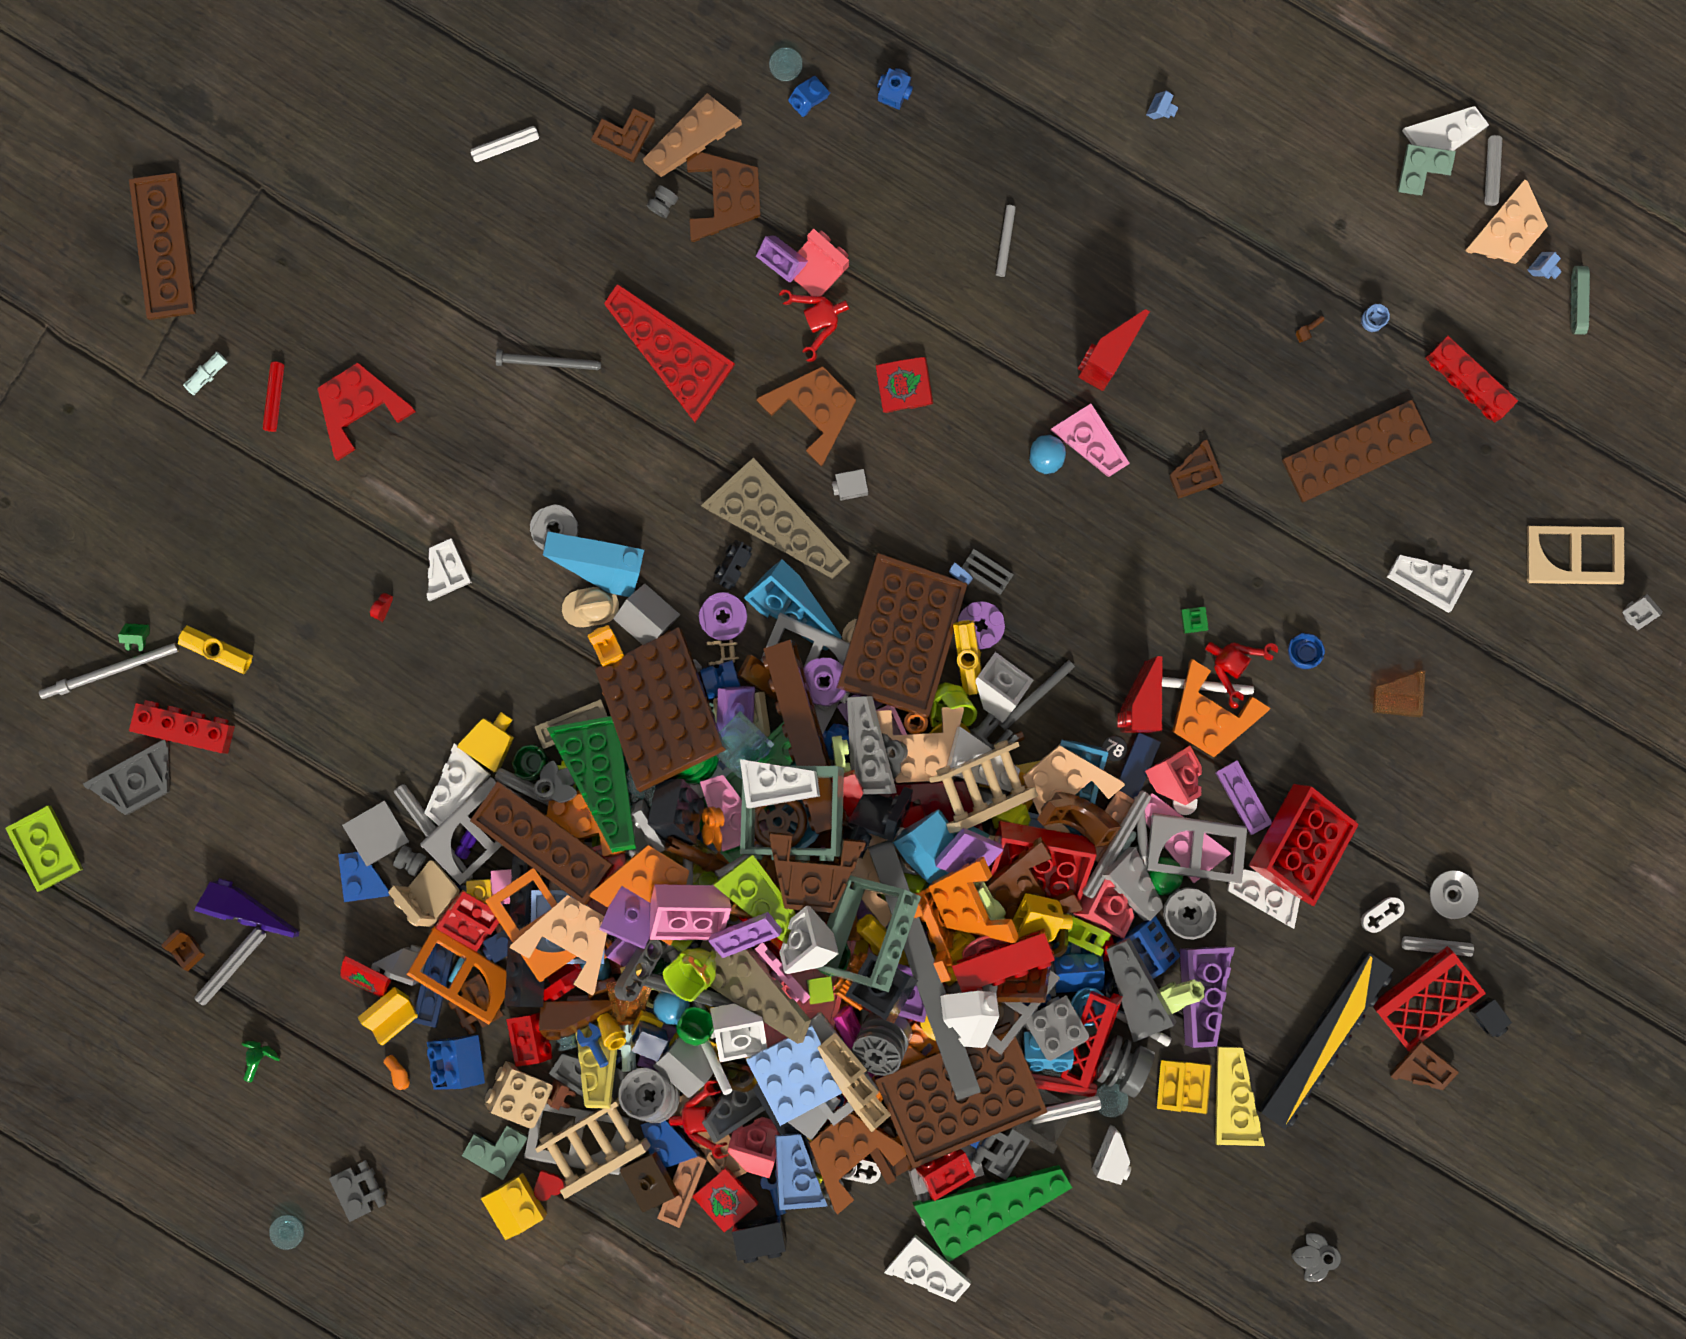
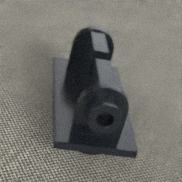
M738 540L730 543L725 551L726 557L723 563L719 564L714 571L715 577L713 582L722 585L728 590L735 587L742 574L735 567L739 565L745 568L752 556L751 551L753 548Z

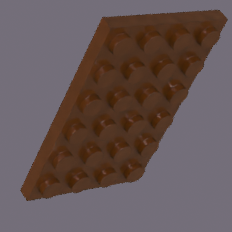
M878 553L874 560L836 688L862 697L872 696L874 701L928 718L953 636V624L957 622L967 583Z
M679 627L624 654V657L615 663L595 669L635 787L639 792L726 750L683 631Z
M1010 1022L994 1028L992 1033L1002 1041L1012 1026ZM1016 1036L1001 1055L987 1044L983 1048L965 1047L980 1088V1093L958 1101L940 1051L904 1065L893 1074L880 1075L875 1078V1082L887 1110L891 1114L890 1117L912 1168L1048 1113Z

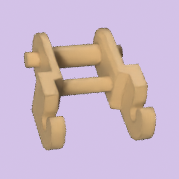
M729 640L730 643L723 644L722 641L706 642L707 646L719 645L721 648V660L708 662V665H719L728 660H733V663H735V660L739 659V657H735L734 645H737V642L733 643V640ZM724 646H729L730 657L725 658Z

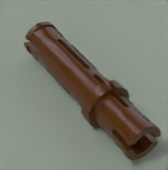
M670 836L667 839L671 844L666 842L664 846L666 851H670L701 866L705 872L711 871L715 873L716 870L727 865V863L717 859L716 855L712 853L707 854L674 836Z

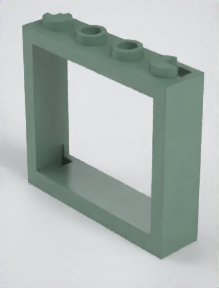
M786 766L816 771L817 778H833L831 849L791 848L790 856H795V860L810 861V856H819V861H834V857H840L842 846L844 768L839 766ZM742 778L740 854L748 855V857L754 855L756 860H762L763 855H772L771 860H774L771 848L754 847L755 808L746 807Z
M850 875L834 913L830 914L827 926L834 933L839 954L826 963V966L815 969L889 992L921 896L905 889ZM851 882L854 883L852 889H850ZM865 890L898 898L871 978L838 968Z

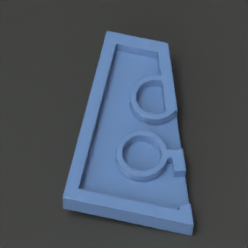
M799 1133L775 1135L778 1209L826 1207L827 1203L823 1197L801 1135Z

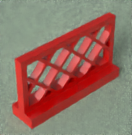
M1446 946L1378 998L1373 1008L1405 1048L1410 1051L1419 1040L1423 1042L1486 993L1456 954ZM1457 964L1461 969L1459 979L1447 978L1448 970ZM1433 981L1442 982L1440 994L1428 993L1429 984ZM1446 982L1458 983L1457 995L1445 994ZM1463 984L1473 985L1477 989L1470 997L1461 996ZM1414 996H1421V1008H1410L1409 1000ZM1427 997L1439 998L1437 1010L1425 1009ZM1444 999L1456 1000L1455 1008L1451 1011H1442ZM1394 1011H1403L1402 1023L1391 1022L1387 1016ZM1408 1012L1420 1013L1418 1025L1406 1024ZM1424 1014L1437 1015L1436 1022L1431 1026L1423 1025ZM1405 1028L1417 1029L1416 1038L1408 1043L1404 1038Z

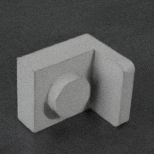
M1646 594L1637 601L1630 602L1622 613L1626 621L1639 630L1662 614V610Z

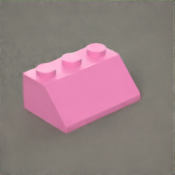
M655 885L650 905V940H709L711 934L726 929L731 911L730 899L713 885Z

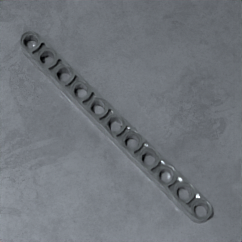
M887 840L868 847L880 883L910 891L893 842ZM885 895L892 915L898 898ZM914 918L903 949L912 975L918 980L916 986L958 1101L980 1093V1088L966 1048L959 1041L960 1035L953 1027L949 1028L943 1021L940 996L946 995V992L933 964L934 958L920 918Z

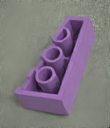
M1217 946L1180 949L1182 983L1195 979L1201 982L1205 988L1204 998L1201 1001L1186 1005L1183 1008L1186 1046L1192 1048L1217 1046L1222 1020L1223 1001L1225 1002L1227 993L1225 992L1226 984L1230 976V962L1235 947Z

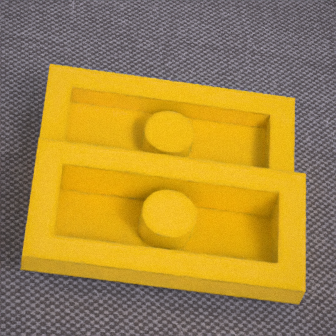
M1161 1060L1157 1109L1207 1114L1212 1065Z

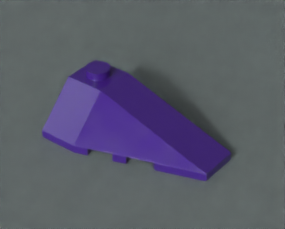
M219 878L218 881L209 882L194 910L224 920L234 919L235 917L238 918V922L242 925L256 927L258 924L265 931L292 938L298 937L300 931L243 890L232 886V881Z

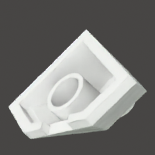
M805 906L790 919L788 929H791L787 944L783 943L780 950L784 973L790 974L823 967L839 954L834 933L811 907Z
M973 991L940 996L943 1021L949 1028L953 1027L960 1035L959 1041L963 1046L985 1047L999 1018L996 993Z

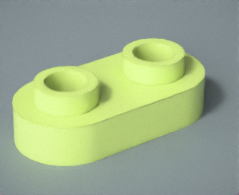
M842 736L832 737L834 765L844 768V773L851 771L850 763H845V755L849 754L847 740H842Z

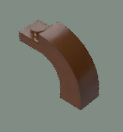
M1056 792L1053 798L1042 806V812L1037 818L1043 826L1057 823L1071 826L1087 837L1096 847L1109 845L1122 827L1100 807L1084 798L1065 792Z

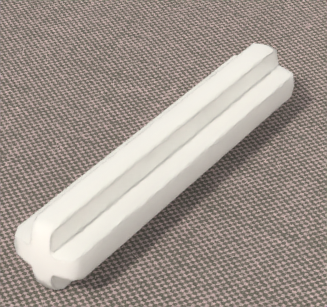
M531 126L471 149V155L475 162H479L539 139L535 126Z
M1098 1096L1046 1107L1048 1113L1033 1118L1031 1121L1033 1124L1099 1110L1101 1109V1102Z

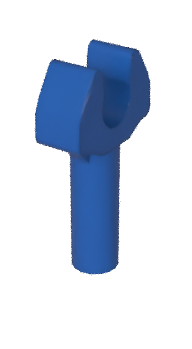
M589 1023L592 1035L589 1038H585L581 1030L578 1029L577 1040L581 1047H590L600 1068H603L609 1062L598 1043L601 1037L600 1029L594 1024Z
M762 1176L761 1187L771 1192L776 1215L785 1214V1210L778 1209L777 1180L774 1183H770L768 1178Z

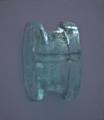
M576 1033L556 1040L560 1044L558 1051L578 1047V1042L575 1040Z

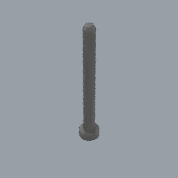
M497 349L496 366H503V363L589 370L601 369V362L595 360L504 353L503 349Z

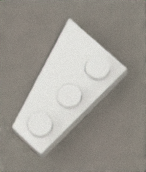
M740 759L747 808L820 796L816 771Z
M1243 869L1242 883L1240 884L1228 882L1227 891L1289 927L1295 928L1300 902L1298 897L1254 871Z

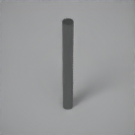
M1068 660L1015 708L1006 720L999 724L1004 731L1008 729L1075 667L1073 663Z

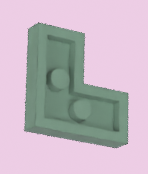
M1407 144L1397 191L1422 196L1427 172L1451 175L1456 151Z
M510 1125L506 1126L496 1145L474 1134L462 1156L504 1180L527 1141L528 1136Z

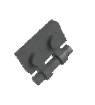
M1013 1127L1009 1128L1005 1133L1000 1132L985 1138L981 1145L978 1144L972 1161L980 1165L984 1157L987 1158L988 1161L984 1167L1007 1180L1031 1138ZM995 1139L1000 1140L994 1151H990L989 1149Z
M367 1160L358 1164L361 1171L359 1174H356L352 1166L329 1178L349 1222L371 1212L373 1208L370 1201L375 1200L378 1208L387 1204L383 1196L385 1192L382 1187L379 1188L374 1177L376 1173L373 1167L370 1168ZM363 1180L366 1181L370 1193L368 1194L365 1193L360 1183Z

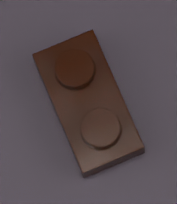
M747 655L737 676L757 690L765 692V695L771 699L778 700L776 692L773 693L769 684V679H771L770 671L765 668L762 661L753 655Z

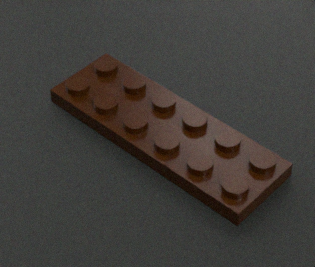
M177 173L129 179L146 317L148 320L196 314L179 176Z
M1410 400L1283 459L1282 462L1303 503L1433 442L1413 400Z
M499 781L494 785L470 820V822L583 905L589 902L591 899L588 896L589 893L602 883L614 866Z

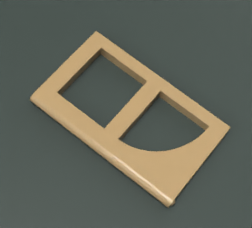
M1528 526L1527 583L1624 584V527ZM1539 534H1570V571L1557 568L1546 558L1540 546ZM1581 535H1612V572H1581Z

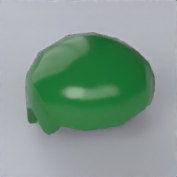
M1160 857L1158 860V864L1181 867L1177 861L1170 857ZM1155 871L1148 872L1158 895H1170L1180 887L1183 881V875Z
M699 1007L685 1009L676 1025L679 1038L693 1046L705 1044L714 1032L711 1014Z

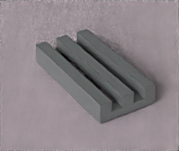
M973 549L962 566V569L974 579L1001 595L1013 577L1012 573ZM974 556L1006 576L1005 580L974 561ZM969 564L1002 584L1000 588L969 569Z

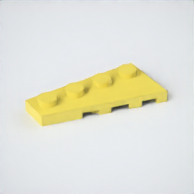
M617 1011L611 1017L619 1025L621 1013ZM598 1022L594 1023L599 1028ZM589 1026L581 1030L585 1038H589L592 1035ZM601 1036L598 1043L609 1062L607 1066L600 1068L590 1047H581L579 1043L578 1057L581 1066L584 1105L586 1108L610 1109L617 1049L609 1050L608 1047H605Z
M1217 1046L1215 1143L1217 1145L1265 1146L1242 1047Z

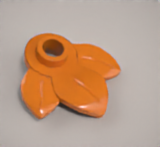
M711 806L704 808L702 813L704 823L702 838L706 846L713 842L716 850L720 852L722 848L720 827L724 826V815L721 808Z

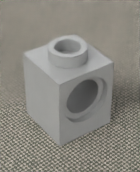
M864 469L835 474L836 481H832L834 496L839 495L840 501L868 495Z

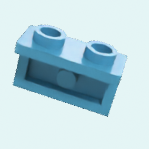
M1024 1032V1057L1031 1071L1053 1069L1057 1072H1064L1072 1068L1074 1061L1073 1049L1052 1061H1048L1031 1032Z

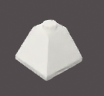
M996 652L975 680L983 709L1003 723L1033 682L1032 678Z
M736 1004L710 1008L720 1062L750 1057L767 1048L761 1016Z
M1110 1125L1093 1164L1092 1171L1097 1178L1121 1185L1123 1179L1127 1180L1131 1172L1130 1160L1120 1133L1114 1126Z

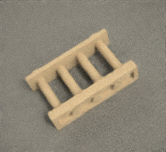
M1007 740L994 744L995 749L953 768L950 765L936 770L937 775L929 778L930 783L943 781L954 810V821L946 824L949 833L960 832L962 828H971L1038 796L1035 787L1025 788L1024 785H1021L1009 753L1010 750L1019 747L1018 742L1008 743ZM999 755L1013 788L1011 789L1012 794L1008 796L1002 793L990 759ZM979 764L982 765L994 797L992 798L993 803L988 805L983 802L971 770L972 767ZM961 772L974 803V811L969 814L967 811L964 812L952 780V776Z
M612 1097L610 1109L600 1108L556 1135L550 1132L540 1139L541 1144L535 1148L537 1153L547 1148L566 1180L564 1182L566 1185L560 1190L564 1199L635 1159L650 1148L651 1145L647 1138L638 1141L637 1138L634 1139L616 1108L620 1104L619 1098L614 1100ZM605 1113L609 1114L626 1143V1150L620 1153L617 1150L614 1151L596 1121V1118ZM586 1124L606 1155V1161L600 1165L597 1162L594 1163L576 1133V1130ZM566 1136L586 1167L584 1169L586 1173L579 1177L572 1172L556 1145L557 1141Z

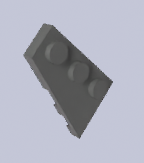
M563 1052L549 1074L583 1097L579 1057ZM615 1067L612 1090L614 1100L619 1098L621 1082L631 1071L622 1072L621 1068Z
M753 1089L748 1092L732 1090L731 1093L726 1095L722 1093L703 1119L702 1124L712 1141L716 1143L765 1109Z

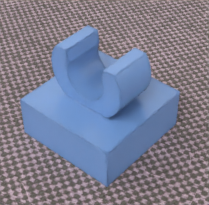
M1167 91L1155 94L1146 115L1152 119L1169 118L1170 115L1174 117L1178 110L1177 106L1170 103L1174 95Z
M1541 252L1528 268V271L1532 276H1544L1547 279L1552 276L1556 279L1561 273V270L1556 266L1561 258L1555 252Z

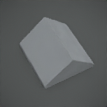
M643 584L626 599L613 619L644 645L662 636L680 614L651 588Z
M679 1037L668 1048L667 1052L659 1058L658 1062L656 1061L653 1065L657 1071L688 1098L702 1088L714 1073L702 1046L687 1044Z

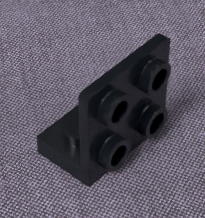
M904 786L901 794H896L893 800L878 794H863L848 820V825L851 827L860 826L867 833L893 842L910 810L913 789Z

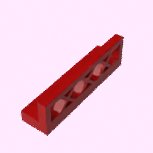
M1090 992L1081 1022L1085 1027L1086 1023L1094 1021L1098 1031L1096 1034L1089 1036V1039L1086 1041L1090 1049L1089 1055L1081 1057L1077 1047L1073 1048L1076 1057L1073 1065L1079 1063L1083 1071L1082 1077L1073 1075L1067 1070L1062 1072L1061 1078L1088 1089L1094 1081L1098 1070V1063L1106 1047L1123 996L1114 993L1111 998H1108L1096 992ZM1094 1000L1106 1005L1103 1013L1095 1014L1092 1008Z

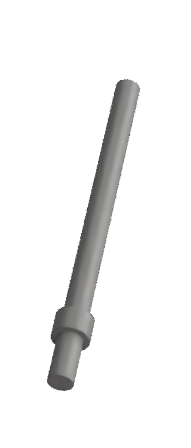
M176 643L70 680L63 679L57 681L56 685L39 690V695L41 699H45L56 694L63 695L69 693L73 688L179 652Z

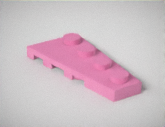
M1150 794L1151 800L1145 808L1146 825L1149 829L1151 828L1152 813L1183 817L1156 795ZM1193 831L1177 833L1164 845V848L1181 867L1189 868ZM1205 833L1200 870L1210 871L1231 853ZM1188 876L1192 883H1195L1200 879L1197 877Z

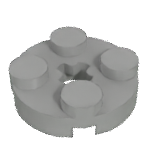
M550 505L538 510L534 514L530 523V532L533 541L542 550H544L547 532H551L548 529L549 525L554 526L555 523H558L559 534L578 536V522L574 515L565 507Z

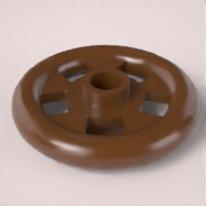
M798 800L774 804L776 810L769 814L764 809L767 806L755 807V839L763 847L771 848L769 832L791 834V848L797 845L805 835L807 814L803 805ZM786 804L794 809L790 816L782 810ZM776 817H780L782 819V824L780 826H776L774 824V819ZM766 820L768 830L761 831L759 821ZM791 821L798 824L794 834L787 831Z

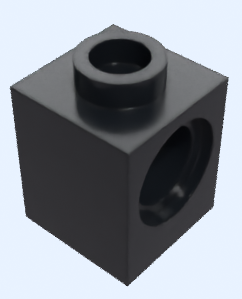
M1489 997L1469 1011L1486 1035L1491 1037L1503 1035L1508 1031L1507 1026L1512 1023L1496 1000Z

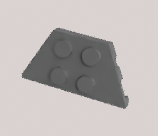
M162 740L83 783L84 787L95 792L101 799L115 806L124 815H128L169 793L168 740Z

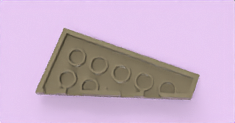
M754 458L701 505L704 509L831 579L850 564L846 557Z
M727 923L726 928H729L733 925ZM702 940L700 948L709 952L713 950L716 953V977L710 987L740 1007L761 1016L763 1022L795 1043H803L811 1022L810 1018L794 999H790L782 990V984L772 978L768 973V967L750 947L722 958L708 940Z

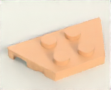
M1524 180L1468 246L1465 250L1466 252L1487 255L1486 257L1493 259L1500 258L1505 262L1514 264L1522 258L1548 226L1528 181Z

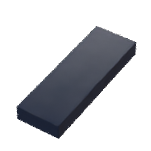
M1138 733L1119 777L1125 784L1120 791L1132 799L1137 797L1147 777L1145 771L1151 767L1160 746V741Z

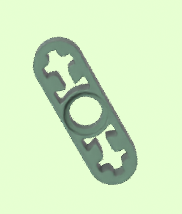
M1574 266L1572 270V334L1585 335L1589 328L1590 271L1588 266Z

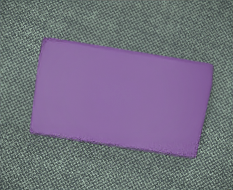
M765 236L756 254L758 259L788 282H792L808 262V260L776 236Z

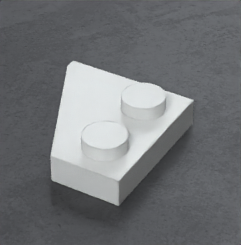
M453 539L446 540L429 548L428 601H432L472 583Z

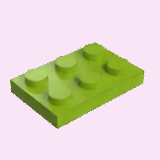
M46 806L5 828L37 892L83 870L52 806Z

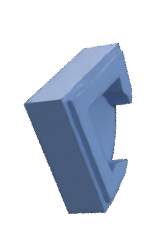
M956 563L949 570V574L959 581L967 583V585L973 579L970 574Z

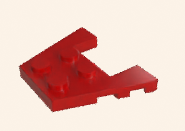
M356 363L318 387L333 455L337 461L356 450L343 428L381 404L385 403L397 423L416 412L412 406L359 363Z

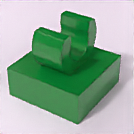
M1206 607L1180 610L1184 634L1208 631Z
M125 624L118 634L119 643H125V649L129 651L132 644H138L139 651H142L146 645L145 640L150 634L149 625Z

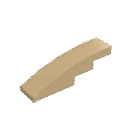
M834 1033L817 1049L841 1092L872 1132L891 1114L877 1099L876 1095L879 1092L864 1075L867 1071L866 1068L840 1037Z

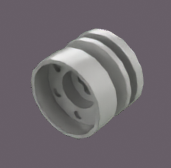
M1184 887L1168 896L1164 904L1163 916L1166 925L1174 934L1183 939L1194 940L1205 936L1211 931L1216 922V909L1214 902L1206 893L1196 888ZM1187 906L1190 909H1195V911L1192 913L1193 918L1191 919L1187 916L1183 917L1182 915L1185 913L1184 908Z
M637 1068L628 1073L622 1080L619 1088V1102L622 1109L633 1118L649 1123H662L676 1112L680 1102V1091L660 1072L649 1068Z

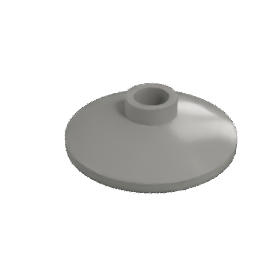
M1447 871L1440 874L1433 881L1430 888V901L1440 915L1446 918L1459 919L1470 914L1476 907L1478 889L1473 879L1467 874L1460 871ZM1450 890L1455 891V897L1453 899H1450L1448 897V892Z

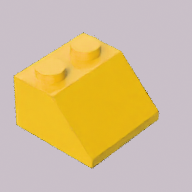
M523 1173L481 1198L505 1240L524 1232L542 1221L547 1215L540 1201L534 1196V1191Z

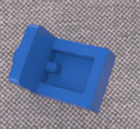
M813 76L798 85L788 101L804 117L812 107L827 99L830 92L816 76Z

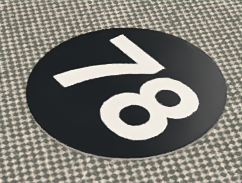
M1109 737L1102 745V748L1107 749L1109 752L1108 760L1119 761L1126 755L1127 745L1120 737Z

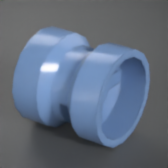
M1375 304L1368 308L1361 317V324L1364 329L1369 332L1379 331L1389 321L1390 314L1388 309L1381 304Z

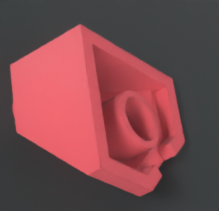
M1191 746L1182 749L1145 771L1157 793L1181 804L1187 805L1201 796L1198 776L1202 775V766Z
M1104 879L1094 898L1082 895L1080 902L1082 903L1083 910L1073 914L1112 935L1125 938L1134 919L1133 910L1129 908L1128 899L1114 889L1115 885L1110 880Z
M765 1117L758 1118L752 1124L745 1127L740 1126L733 1131L727 1151L745 1171L770 1178L776 1159L775 1135H780L771 1119Z

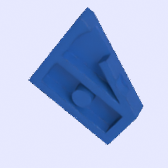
M358 852L338 855L344 902L390 896L388 893L390 889L386 887L376 868L372 864L367 867Z
M668 1119L662 1123L647 1122L641 1124L644 1137L647 1138L651 1145L648 1149L649 1154L657 1152L665 1168L700 1156L699 1152L696 1149L694 1150L685 1141L686 1138L669 1124Z

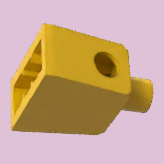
M500 712L494 723L483 718L458 744L457 748L493 772H497L501 768L514 739L512 735L506 732L512 719Z
M1027 893L1012 920L1019 937L1045 928L1050 942L1055 939L1059 929H1071L1073 925L1072 915L1063 914L1061 903L1058 900Z

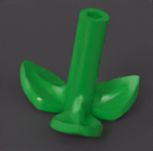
M257 1041L241 1042L242 1046L249 1048L246 1052L248 1067L243 1078L246 1082L253 1081L258 1065L265 1055L276 1061L280 1060L279 1055L269 1046L261 1047V1043Z

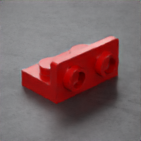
M540 1012L506 1019L516 1067L537 1064L552 1059V1047L549 1039H546L539 1031Z
M962 1149L915 1168L922 1177L930 1197L934 1201L976 1177L967 1155Z

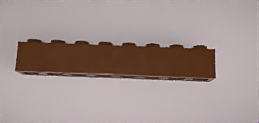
M788 640L764 648L765 656L762 657L763 663L771 674L769 684L773 693L776 692L777 695L776 709L778 714L783 716L785 724L782 725V730L785 737L789 738L791 744L788 750L792 761L796 762V766H831L796 642ZM818 778L820 796L802 799L804 806L809 808L811 817H808L811 830L819 835L832 831V778ZM843 808L842 828H846L849 825Z

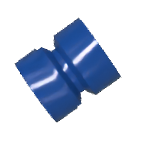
M733 660L720 663L718 668L710 666L700 670L709 699L718 697V688L741 687Z

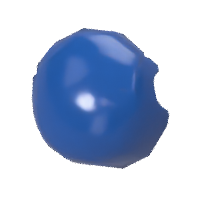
M1301 633L1291 639L1288 655L1290 661L1296 667L1311 669L1320 664L1324 659V645L1315 635Z

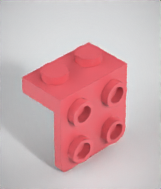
M813 229L807 235L808 241L797 252L808 262L793 280L811 296H823L849 267V259H847L849 255L841 247L835 248L829 243L831 239L823 231L818 233Z

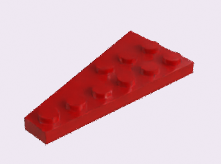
M617 284L604 305L696 423L735 366V363Z

